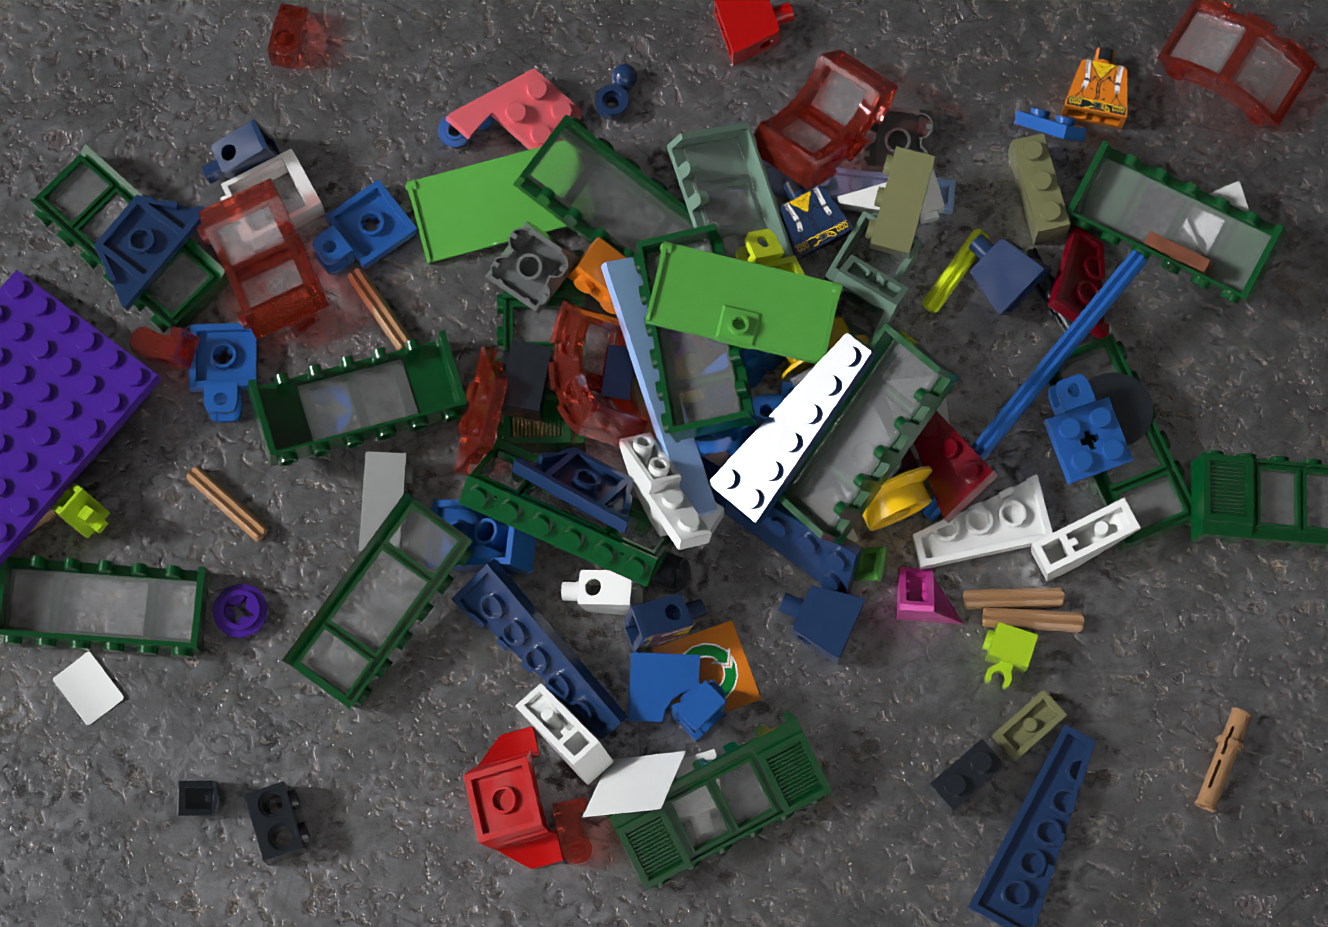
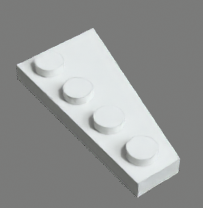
M1036 474L1026 479L1025 482L1015 487L1011 486L982 503L979 502L970 506L967 510L959 513L950 523L942 520L913 534L912 540L920 570L1030 547L1032 543L1052 534L1038 475Z

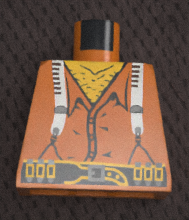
M1106 47L1097 48L1094 61L1081 60L1061 115L1075 118L1076 121L1117 129L1123 128L1127 117V68L1113 65L1116 54L1113 49Z

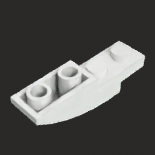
M649 432L621 438L619 445L629 477L633 478L635 492L659 536L669 535L678 550L709 543L711 531L680 489L681 475L652 434Z

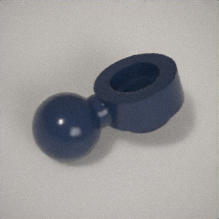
M629 64L616 66L612 72V82L614 85H606L598 91L596 110L603 118L616 120L626 114L629 97L625 90L632 88L638 78L633 66ZM609 102H614L618 106L615 108H609L606 104Z

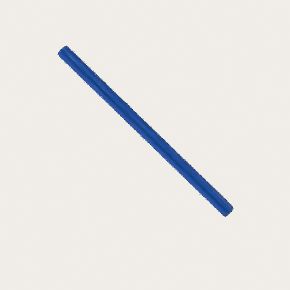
M1136 250L1131 251L971 447L983 460L989 456L1146 265L1147 259ZM933 493L930 496L932 502L920 510L922 514L932 521L936 520L941 514Z

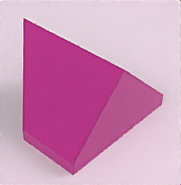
M899 567L897 620L964 624L934 578L933 569L920 570V568Z

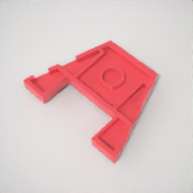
M533 68L451 112L447 116L446 121L464 137L469 139L483 122L491 116L530 150L541 147L565 115H568L570 118L576 117L581 119L583 111ZM558 137V139L555 141V143L560 142V141H564V140H563L562 138Z

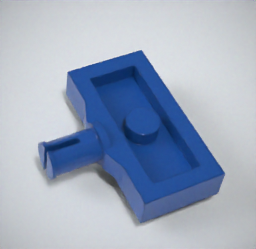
M1031 107L1030 112L1018 110L1016 112L1014 124L1062 139L1085 140L1087 128L1075 124V118L1056 114V118L1050 117L1051 111L1038 107Z

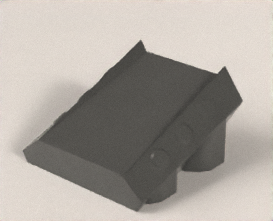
M868 105L861 170L883 172L887 154L894 156L896 146L929 155L933 111Z
M526 221L522 228L513 230L509 237L508 247L501 256L495 258L490 271L485 277L540 314L580 260V257L539 227Z

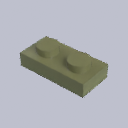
M1043 689L992 735V738L1016 762L1058 725L1067 714Z

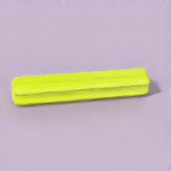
M978 228L971 232L922 300V306L929 312L935 313L941 309L976 260L977 256L968 248L972 241L981 234L990 240L989 235Z

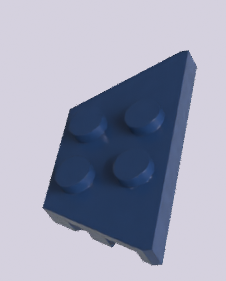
M136 195L98 239L94 247L119 301L126 311L132 307L210 214L208 209L203 206H197V208L179 205L178 202L169 200L156 201L152 197Z
M576 447L564 449L558 453L548 452L540 454L538 461L527 463L523 458H518L514 461L513 473L622 533L627 531L630 522L629 510L632 502L633 478Z

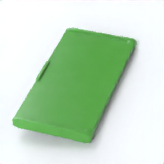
M566 141L554 143L531 176L545 187L551 188L558 197L563 199L584 171L581 153ZM540 147L406 182L405 187L412 202L428 264L507 244L513 230L522 228L526 221L536 225L545 233L568 227L513 185ZM587 182L570 206L577 208L582 212L583 216L593 221L597 220Z
M666 241L661 244L660 262L645 319L646 324L818 364L827 354L840 294L843 292L842 284Z

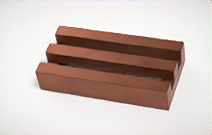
M1152 231L1149 232L1144 241V244L1149 249L1207 277L1214 267L1211 260Z

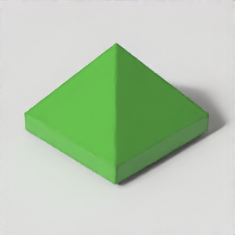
M887 547L863 548L854 581H881L887 572Z

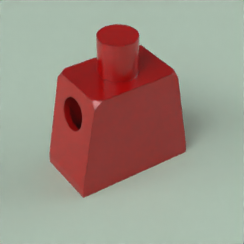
M714 0V13L733 66L780 43L779 25L795 20L789 2L772 7L770 0Z

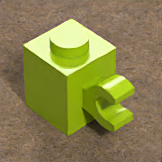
M72 483L50 508L87 539L96 532L100 534L109 524L105 519L110 512L75 483Z
M998 622L995 631L988 629L982 649L988 651L985 661L996 665L991 666L987 670L984 678L985 683L989 684L992 675L999 673L1004 677L1002 689L1006 690L1012 681V670L1025 674L1038 635Z

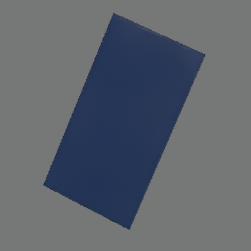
M609 344L601 396L629 401L634 367L627 347Z

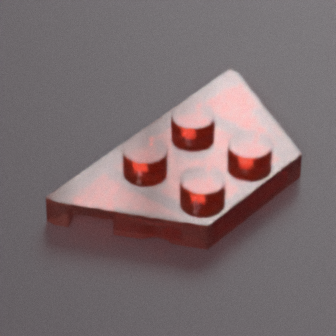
M481 347L474 382H470L467 389L466 400L469 404L466 415L462 416L459 423L458 431L461 439L454 465V473L468 475L470 464L477 465L494 445L508 383L506 374L503 373L501 361L494 360L497 353L494 348Z

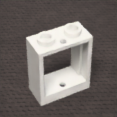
M292 148L221 184L225 196L220 199L229 216L236 213L240 223L235 225L244 243L249 240L251 241L255 250L326 214L318 195ZM289 173L306 206L255 231L237 198Z

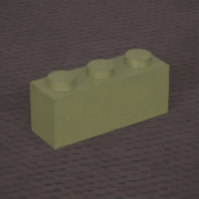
M1044 133L1012 140L1008 151V158L1033 244L1036 245L1065 238L1070 227V221Z
M897 146L894 156L887 154L882 173L888 175L886 187L879 186L874 206L880 207L877 220L870 218L865 238L871 239L870 249L909 259L936 156Z

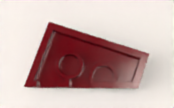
M1078 226L1069 232L1047 305L1072 322L1076 320L1102 288V280L1106 278L1104 243ZM1104 316L1090 331L1091 334L1099 339L1109 335V324L1104 322Z
M937 410L914 441L922 466H930L932 469L931 474L927 478L943 519L948 523L998 477Z

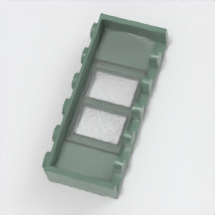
M749 122L680 133L667 145L693 227L696 228L715 223L723 236L727 257L736 259L735 253L737 249L746 246V235L749 232L762 229H770L778 238L785 252L781 258L794 256L788 240V231L785 225H783L778 210L777 198L769 184L767 169L762 163L757 148V139L752 133ZM762 239L757 240L763 247H768L766 241ZM707 246L700 247L702 251L708 252Z

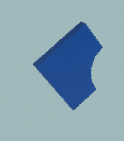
M631 652L628 722L663 724L666 710L672 702L685 694L697 681L699 682L700 655Z

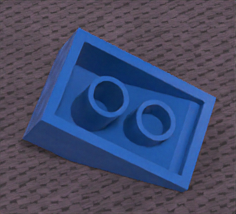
M459 499L433 500L432 511L474 540L470 546L475 550L463 567L457 564L453 570L479 572L488 562L495 558L507 574H532L536 544L535 537L458 503ZM431 521L425 566L428 568H438L457 540Z

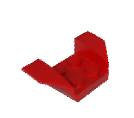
M533 726L501 734L479 765L463 775L478 843L495 849L530 869L564 861L558 831L548 829L534 771L532 759L540 757Z

